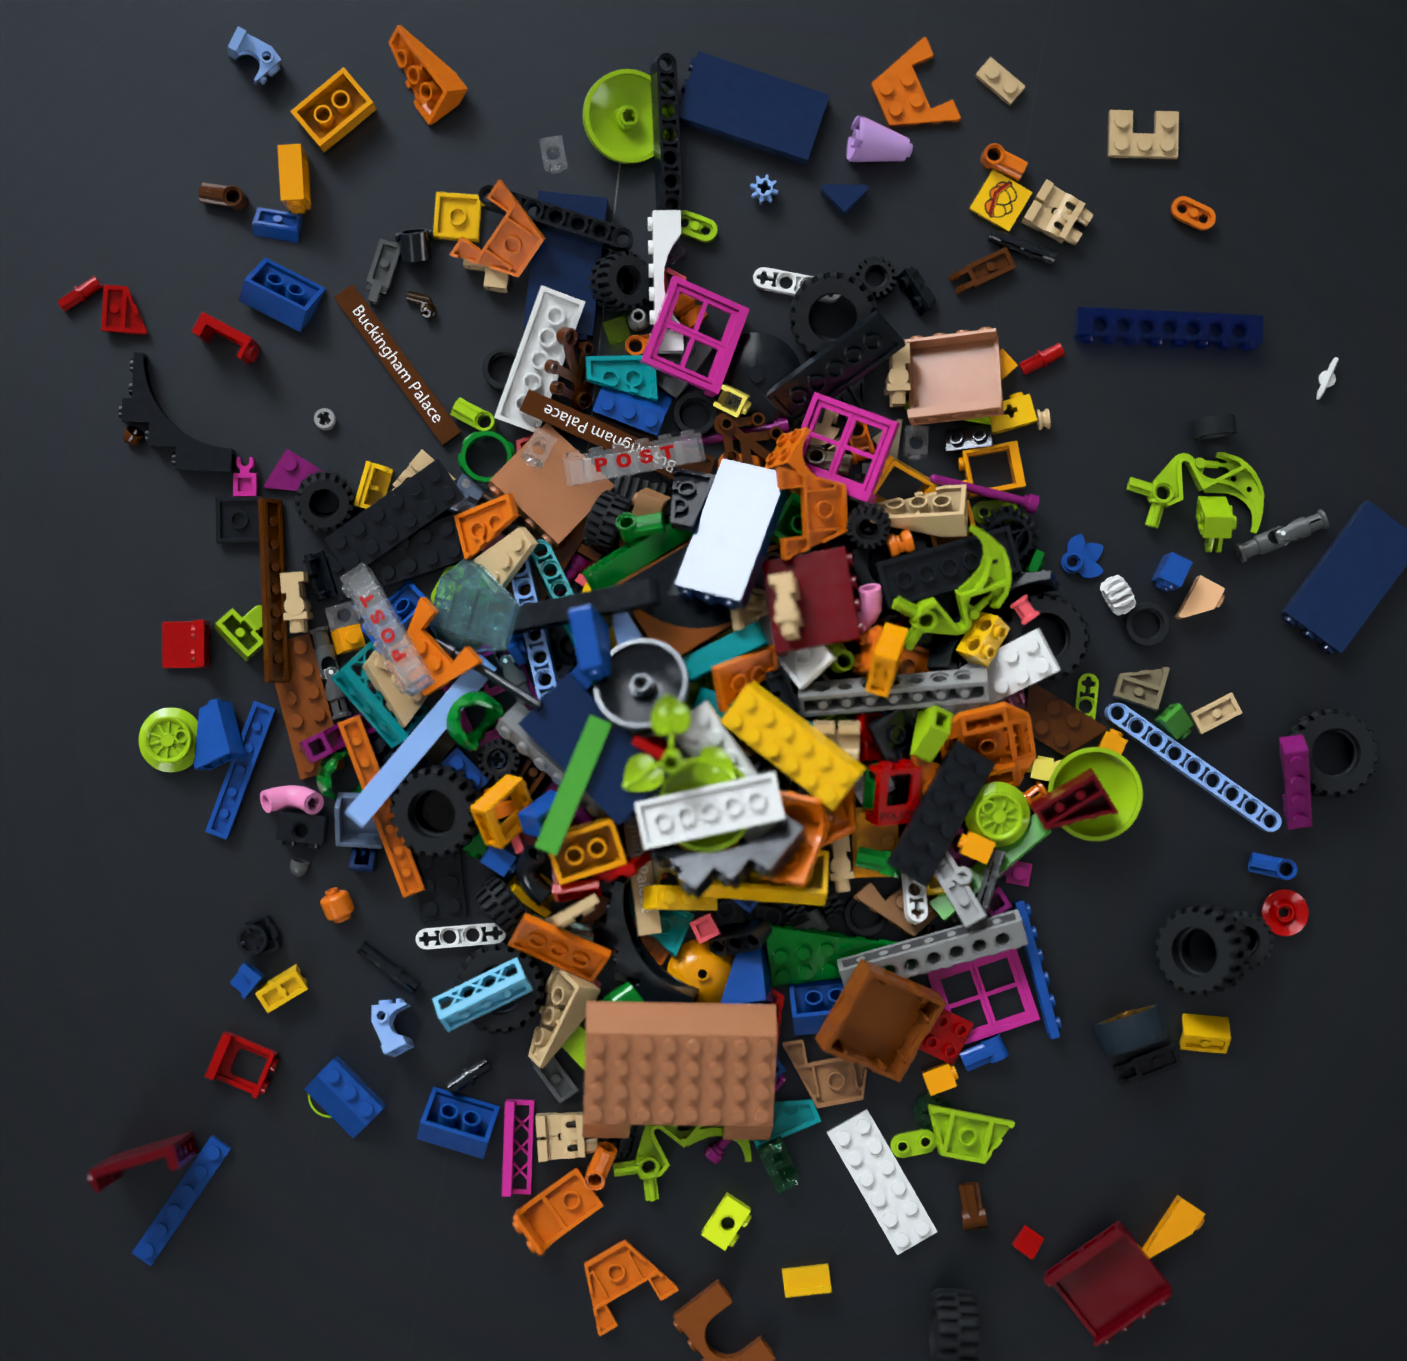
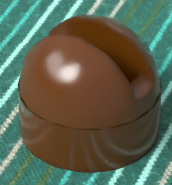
M128 426L124 431L123 440L125 443L129 442L130 446H136L141 442L144 434L138 428Z

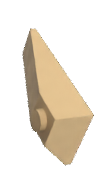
M966 484L939 486L935 488V492L923 494L920 491L914 493L915 497L903 500L897 497L876 503L878 504L877 509H880L882 506L885 508L884 513L888 512L889 519H891L890 527L940 537L967 536L968 505Z
M555 966L545 985L544 992H547L544 1006H540L539 1013L542 1014L539 1027H536L534 1030L528 1054L539 1068H544L584 1020L586 1017V1001H596L601 991L594 983Z

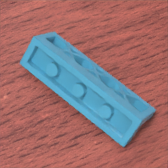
M516 957L432 1000L439 1020L449 1032L533 991L524 974L519 959ZM516 967L517 974L511 977L505 976L508 970ZM490 979L496 980L493 986L484 987L486 981ZM469 989L475 990L472 996L463 998L465 991ZM449 999L453 1000L450 1007L442 1010L441 1003Z

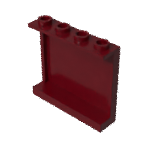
M845 546L794 555L789 560L778 558L763 561L762 569L775 653L778 657L788 656L787 652L854 640H857L858 643L862 642L861 635H865L863 621L858 620V612H861L859 598H855L854 590L858 589L856 576H851L850 567H854L852 553H848ZM793 572L797 578L801 600H796V604L804 620V626L799 627L801 639L786 641L785 637L782 636V630L775 623L774 615H777L774 607L778 598L777 593L769 584L768 575Z
M193 1132L184 1133L110 1156L89 1170L88 1180L90 1186L95 1188V1192L98 1193L122 1177L120 1170L165 1156L170 1171L180 1168L199 1154Z
M1120 1220L1045 1271L1043 1279L1048 1287L1054 1286L1095 1339L1094 1345L1096 1347L1101 1343L1104 1345L1109 1343L1120 1330L1122 1332L1128 1330L1138 1318L1144 1319L1152 1312L1154 1307L1165 1305L1171 1299L1170 1296H1172V1286Z

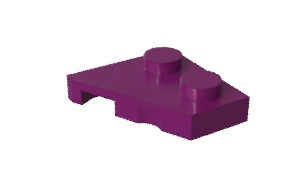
M286 449L264 484V487L267 489L297 491L300 482L303 479L305 480L307 475L315 474L316 471L321 469Z

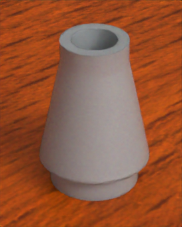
M642 309L633 310L627 318L628 326L636 332L646 330L650 325L649 314ZM636 315H640L642 317L641 320H636L634 318L636 317Z

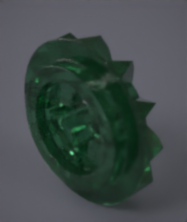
M927 1093L915 1102L913 1115L920 1127L933 1131L929 1114L922 1113V1111L928 1110V1105L932 1104V1102L936 1106L950 1108L943 1096L939 1094L931 1096Z

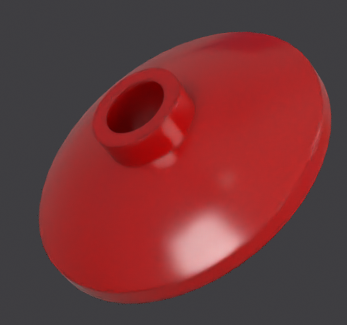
M1286 889L1275 891L1263 903L1262 918L1272 929L1270 931L1274 934L1291 936L1300 932L1307 923L1309 916L1307 903L1295 891ZM1282 908L1287 910V914L1284 917L1279 914Z

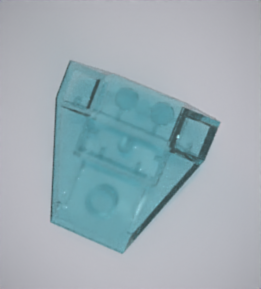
M463 559L440 577L433 603L439 613L429 624L435 637L439 636L448 643L456 644L461 648V651L467 646H471L476 653L508 650L520 604L483 565Z

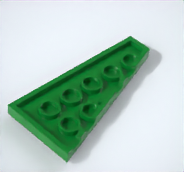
M768 922L772 928V934L766 940L772 987L841 978L837 959L898 942L882 939L879 941L868 940L862 936H856V938L844 936L843 933L810 928L807 930L795 929L790 925L782 927Z

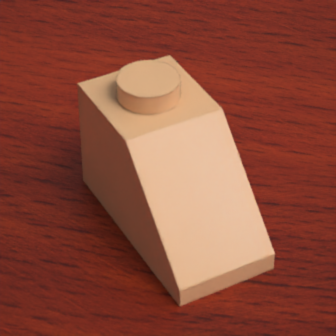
M1201 575L1197 576L1175 618L1179 620L1213 610L1215 607L1219 608L1225 598V595H1223L1225 588Z

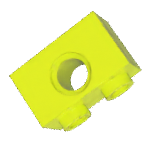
M727 1192L702 1229L701 1235L724 1251L728 1245L733 1247L739 1237L736 1233L741 1226L745 1228L752 1217L749 1214L751 1208ZM726 1217H731L735 1221L734 1225L730 1228H726L721 1224L722 1220Z

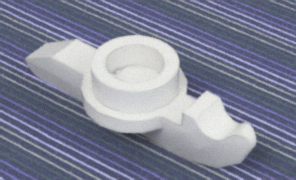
M1337 357L1332 360L1328 370L1323 371L1319 375L1318 380L1321 386L1317 391V400L1323 396L1326 388L1333 386L1336 381L1334 370L1339 361Z

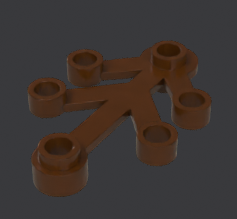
M563 327L557 331L556 339L559 344L563 345L568 369L552 359L545 362L544 369L547 373L557 374L572 382L573 390L566 388L563 382L556 380L550 384L549 389L554 395H562L570 399L573 409L582 412L588 410L593 402L592 395L589 393L592 383L586 382V376L583 383H581V377L583 372L586 375L585 357L593 353L594 346L592 342L581 341L578 345L580 356L578 362H576L573 346L578 339L577 331L573 328Z
M760 412L741 418H735L729 413H721L714 420V429L723 438L725 451L723 459L729 460L728 453L734 454L733 461L737 462L739 459L738 452L733 449V436L739 441L742 463L753 466L755 465L752 463L751 451L765 462L770 454L769 451L756 441H777L783 434V430L775 426L767 431L744 433L737 428L748 425L754 427L762 426L765 422V417ZM755 416L760 417L761 422L759 424L754 422ZM724 420L729 422V428L723 427L722 422ZM773 430H777V431H778V433H779L778 438L773 437V435H772V431H773Z

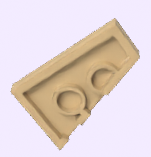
M519 527L470 563L494 594H502L538 545V542L526 527Z
M378 648L373 651L362 668L375 689L384 696L387 701L385 705L389 712L393 711L399 725L405 728L428 696H424L406 674Z

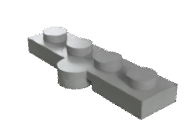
M947 850L934 875L967 929L987 918L968 886L973 878L971 870L965 866L958 867Z

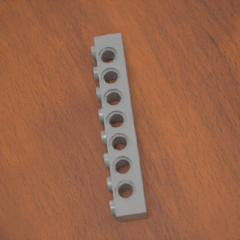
M986 667L898 674L894 679L888 698L865 692L868 677L814 681L804 690L798 688L801 708L800 717L989 702Z
M1018 909L987 917L986 920H981L967 929L962 924L837 959V963L845 987L861 959L908 979L919 974H928L937 969L950 968L962 962H972L980 957L993 956L1009 949H1018L1027 945L1028 941Z

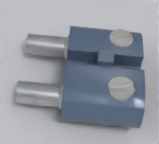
M462 473L456 484L465 498L448 509V511L457 515L475 507L480 498L488 502L496 497L485 491L487 486Z

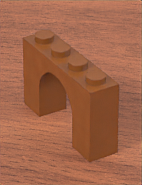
M719 1279L674 1312V1326L680 1333L685 1332L689 1338L687 1340L689 1346L694 1352L699 1351L703 1356L701 1361L775 1360V1353L761 1335L740 1351L731 1354L718 1352L709 1345L705 1336L707 1324L715 1315L733 1302L732 1296Z

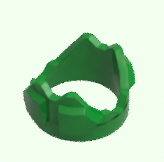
M492 431L473 432L462 442L463 447L461 453L458 454V462L464 474L469 475L476 481L489 483L493 476L481 477L474 474L469 468L468 454L478 440L492 437L500 441L507 451L506 463L516 452L513 444L506 441L498 433Z
M466 693L453 703L448 712L446 720L448 733L453 740L465 749L477 751L480 740L485 737V732L488 728L493 727L495 722L500 717H503L505 713L501 704L487 693ZM471 705L485 706V713L480 724L471 732L464 733L460 723V711Z
M337 750L327 755L321 761L316 779L318 788L324 796L333 800H337L338 795L333 794L331 791V773L337 768L338 761L341 758L349 756L348 750ZM360 782L351 793H361L363 791Z

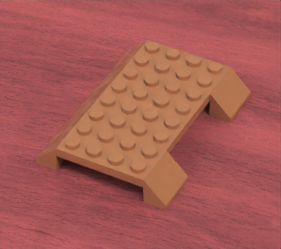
M586 1001L582 1138H629L631 1125L723 1126V1140H770L773 1128L777 1048L776 1004Z

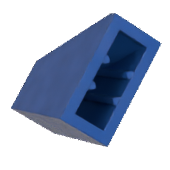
M591 604L568 609L580 671L589 680H600L605 676L611 675L609 624Z
M220 698L208 701V705L199 708L194 758L195 769L212 770L245 754L232 702L222 701Z
M762 946L756 951L736 954L721 1003H773L767 947Z

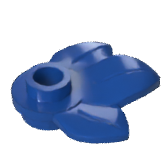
M1082 534L1072 537L1067 544V552L1061 558L1062 569L1069 574L1078 573L1084 578L1099 576L1103 573V569L1096 561L1102 554L1103 545L1098 543L1085 544ZM1070 558H1073L1076 561V565L1074 567H1071L1068 564V560Z

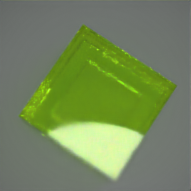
M625 316L602 323L610 346L626 341L631 336Z

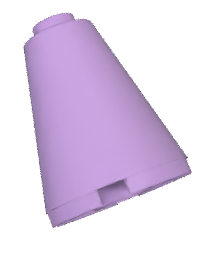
M856 116L851 126V130H854L852 137H848L846 157L849 161H905L907 157L911 156L913 144L910 143L908 137L864 116Z

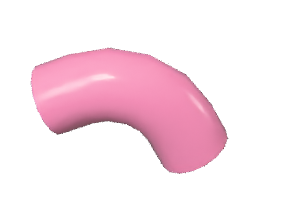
M865 584L858 588L861 612H858V620L863 621L865 631L876 623L882 611L883 595L880 584Z
M279 786L263 790L260 793V802L266 813L282 809H300L307 814L314 815L324 805V799L320 793L304 786Z

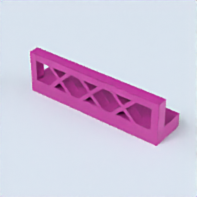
M506 1099L502 1172V1196L511 1197L512 1194L531 1195L535 1100ZM516 1105H529V1115L523 1121L516 1115ZM515 1119L520 1123L517 1127H515ZM528 1119H529V1128H528V1127L526 1126V1124H525V1122H526ZM521 1126L528 1132V1139L523 1144L515 1138V1131ZM516 1143L519 1147L514 1151V1145ZM527 1143H528V1151L524 1148V1146H525ZM520 1149L528 1156L527 1162L521 1168L514 1161V1155ZM526 1166H527V1174L523 1171V1169H524ZM515 1167L518 1171L513 1175ZM519 1173L527 1179L526 1189L513 1188V1179Z

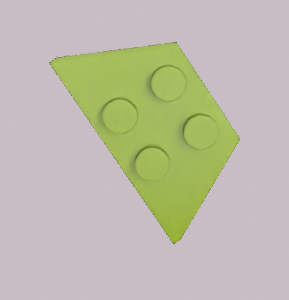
M931 1104L928 1105L938 1153L945 1157L985 1164L992 1156L993 1150L1002 1143V1138L1006 1132L1015 1126L1013 1120Z

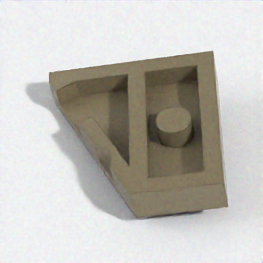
M1163 667L1161 669L1141 670L1134 673H1120L1112 697L1157 711L1170 668Z

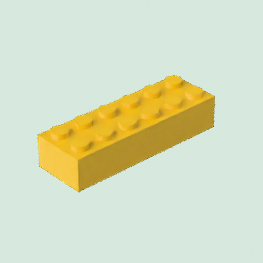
M756 681L746 685L720 721L832 810L842 802L867 769Z
M820 851L805 888L761 879L752 870L736 890L729 885L727 887L723 886L716 879L701 897L825 906L828 886L829 851Z

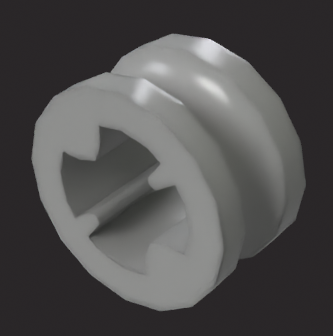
M321 408L315 413L314 422L319 429L326 431L334 427L336 417L330 409ZM322 414L323 416L329 414L328 418L331 421L329 424L325 422V425H322L319 417Z

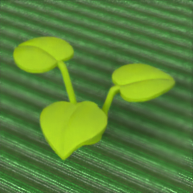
M666 694L656 702L652 710L651 725L656 734H669L668 750L664 753L662 760L656 763L655 759L646 753H638L632 756L625 767L622 788L633 792L654 790L663 783L665 779L664 771L674 773L680 766L684 767L686 764L695 761L697 763L694 766V774L697 780L705 785L711 786L734 781L736 779V771L730 756L716 746L704 747L700 753V758L692 757L682 760V754L673 748L674 733L681 734L688 729L691 723V714L685 704L672 695Z

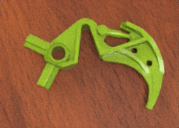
M1217 452L1215 458L1226 461V463H1219V461H1209L1203 458L1194 459L1193 456L1187 453H1181L1176 455L1152 483L1130 477L1126 490L1147 496L1151 506L1145 525L1158 529L1164 508H1168L1183 500V463L1198 492L1203 490L1204 493L1229 494L1243 501L1250 509L1252 515L1250 532L1257 534L1263 515L1265 498L1263 486L1254 469L1240 457L1225 452ZM1225 467L1229 471L1216 479L1203 475L1205 468ZM1232 476L1235 477V481H1234V482L1231 481V477H1232ZM1247 487L1251 488V492L1247 491ZM1158 488H1163L1166 491L1167 496L1165 499H1160L1157 496Z
M971 525L969 531L981 540L983 556L977 571L963 585L954 590L961 616L960 622L955 623L934 597L920 600L917 605L900 596L894 599L892 608L908 616L912 625L908 630L904 645L907 650L912 651L923 633L949 635L967 633L972 626L973 619L979 617L980 611L989 603L990 599L989 607L993 609L1001 607L1010 590L1012 581L1011 567L1003 546L987 532L974 525ZM991 591L986 598L983 597L975 606L969 604L973 596ZM929 614V618L926 621H920L923 615Z
M645 1125L635 1160L613 1163L614 1177L637 1174L640 1179H643L645 1201H655L659 1199L657 1177H661L670 1164L654 1131L661 1129L685 1148L708 1137H723V1126L692 1125L688 1130H678V1125ZM734 1140L741 1146L745 1162H751L752 1156L749 1140ZM645 1161H653V1168L649 1170L642 1168Z

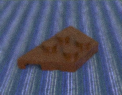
M1033 683L1027 686L1028 694L1025 711L1029 713L1031 718L1033 737L1062 756H1066L1106 731V726L1039 685Z

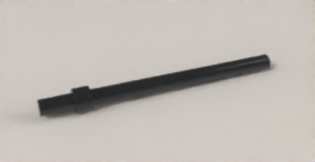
M439 636L434 638L452 659H456L461 653V648L456 644L448 643ZM480 664L472 668L536 710L542 709L544 705L542 701L485 665Z

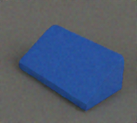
M258 207L252 223L253 234L255 236L297 243L300 238L303 215Z

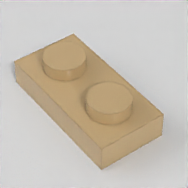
M992 57L987 60L975 75L978 80L1009 106L1026 87Z
M1231 692L1191 712L1189 715L1199 734H1203L1243 712Z

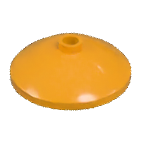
M697 939L685 942L681 945L677 956H671L667 967V972L675 978L700 989L697 1003H721L734 962L732 955L717 956L712 953L708 947L710 939L699 944ZM699 970H706L707 975L705 978H699Z

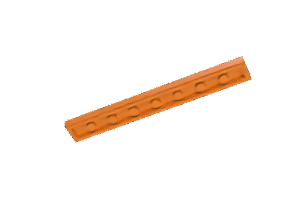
M357 715L337 724L361 788L364 790L380 771L361 717ZM389 796L372 817L402 897L406 898L424 891L425 887L410 848L408 849L403 844L405 842L403 837L398 838L395 834L398 829L396 825L392 826L391 823L394 813H390V805H393V802Z

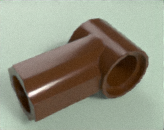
M202 182L199 187L200 203L229 207L236 211L242 210L247 206V195L235 185L223 186ZM239 193L238 201L231 203L232 195Z
M967 1182L958 1185L964 1231L987 1228V1217L985 1208L982 1207L979 1183Z

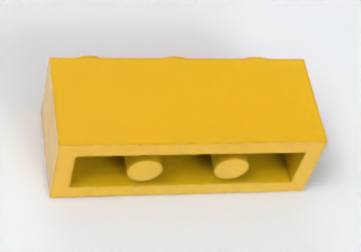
M674 885L643 886V910L718 911V898L701 897L699 899L696 896L683 895L680 886Z

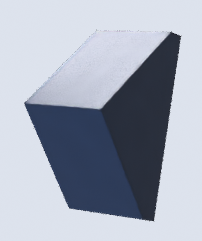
M822 184L821 195L843 217L867 195L868 185Z
M353 847L349 870L377 871L378 849Z

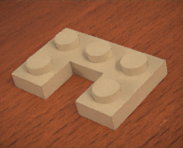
M1133 110L1109 111L1108 158H1178L1179 111H1156L1154 113V134L1133 133Z
M591 894L584 899L574 901L543 921L555 927L565 928L575 922L574 918L582 914L585 916L596 909L594 905L599 900L595 894Z

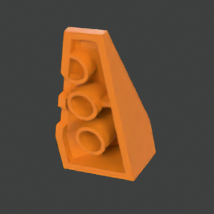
M397 25L388 43L399 68H403L408 80L405 83L408 89L412 88L416 100L413 102L416 109L426 122L432 125L459 106L468 88L455 71L402 25Z

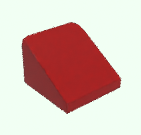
M1024 1225L1012 1242V1245L1033 1260L1044 1238Z

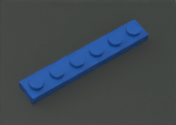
M253 701L241 733L245 754L231 760L205 832L226 840L229 839L277 711L276 708Z
M1024 900L1013 901L1014 910L1018 909L1027 937L1028 944L1024 945L1047 1035L1050 1039L1060 1037L1059 1031L1062 1030V1025L1059 1017L1054 1015L1053 1008H1056L1054 996L1048 993L1047 985H1050L1047 971L1043 972L1041 963L1044 962L1041 949L1036 947L1035 940H1038L1035 926L1031 927L1029 918L1032 917L1029 903L1025 904Z
M214 1135L209 1138L133 1250V1255L150 1266L154 1264L232 1149L230 1146Z

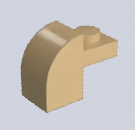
M463 259L465 269L485 272L483 285L485 290L508 293L509 274Z
M825 409L822 424H816L814 433L834 440L840 428L832 427L831 423L836 424L839 413ZM814 437L811 438L809 443L810 447H826L829 445V443Z

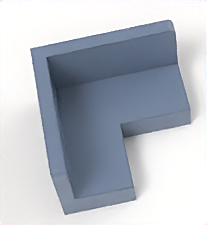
M339 792L334 807L336 846L382 849L383 843L373 817L369 819L363 828H360L344 814L360 793Z

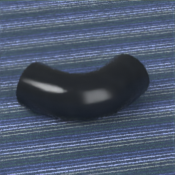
M527 845L521 852L516 864L517 880L525 894L535 904L541 906L552 894V886L543 879L539 872V868L545 860V854L543 850L534 847L535 845Z

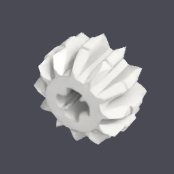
M1119 575L1111 576L1101 583L1100 590L1102 596L1114 614L1120 616L1128 613L1135 607L1136 600L1134 594L1123 577Z

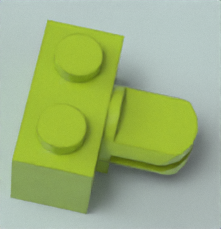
M1198 496L1196 519L1200 535L1205 538V551L1212 552L1214 545L1215 552L1220 553L1222 551L1223 538H1231L1232 530H1235L1237 526V518L1233 516L1232 505H1229L1226 496Z
M262 605L253 607L243 617L232 608L214 626V629L246 662L263 648V639L258 635L263 630Z

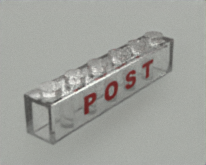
M694 429L680 432L681 436L672 437L671 434L657 436L658 440L650 442L648 438L635 440L634 445L626 446L625 442L612 444V449L603 450L602 446L590 448L589 453L580 454V451L568 452L566 457L562 458L566 486H577L704 462L706 458L701 432L694 433Z
M361 563L341 576L340 579L344 584L341 588L344 594L353 600L352 608L358 617L362 616L365 622L362 624L363 628L376 641L373 643L376 651L385 657L384 665L390 674L395 675L397 679L395 685L398 690L413 697L433 684L435 680L372 569L365 563Z

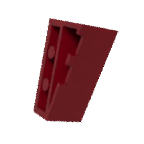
M1091 768L1030 804L1045 830L1073 824L1081 820H1091L1099 816L1119 813Z

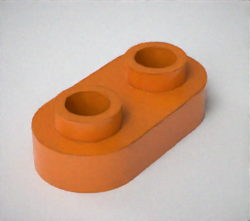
M1187 196L1175 199L1170 208L1171 214L1176 220L1200 231L1210 229L1216 221V214L1213 209ZM1183 206L1186 212L1180 213L1178 207ZM1204 216L1206 223H1201L1199 217Z

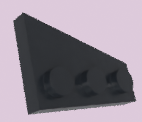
M673 467L671 528L694 532L716 475Z

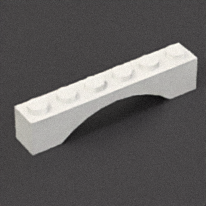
M653 210L652 217H647V229L652 231V240H648V255L652 254L653 264H648V276L653 278V287H649V301H653L654 310L649 311L650 324H655L665 297L664 268L673 245L681 235V210ZM672 313L670 320L679 323V321L675 318L674 314ZM667 328L657 354L683 353V335Z

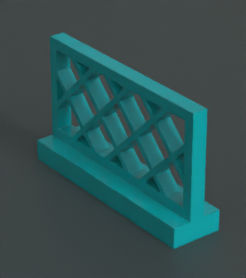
M370 641L330 678L391 748H394L409 737V734L427 716L430 709L423 703L419 708L422 714L420 716H413L407 724L406 730L399 725L393 711L388 712L383 706V701L386 700L382 693L376 690V694H373L367 687V683L372 682L367 678V674L362 666L366 662V652L369 650L372 654L377 649ZM352 665L360 666L361 676H357L350 667Z

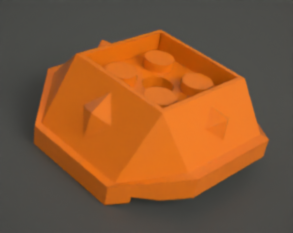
M1006 702L958 712L952 718L950 735L940 749L941 760L943 761L953 741H960L995 763L984 784L1005 782L1015 787L1020 785L1024 774L1036 758L1029 713Z

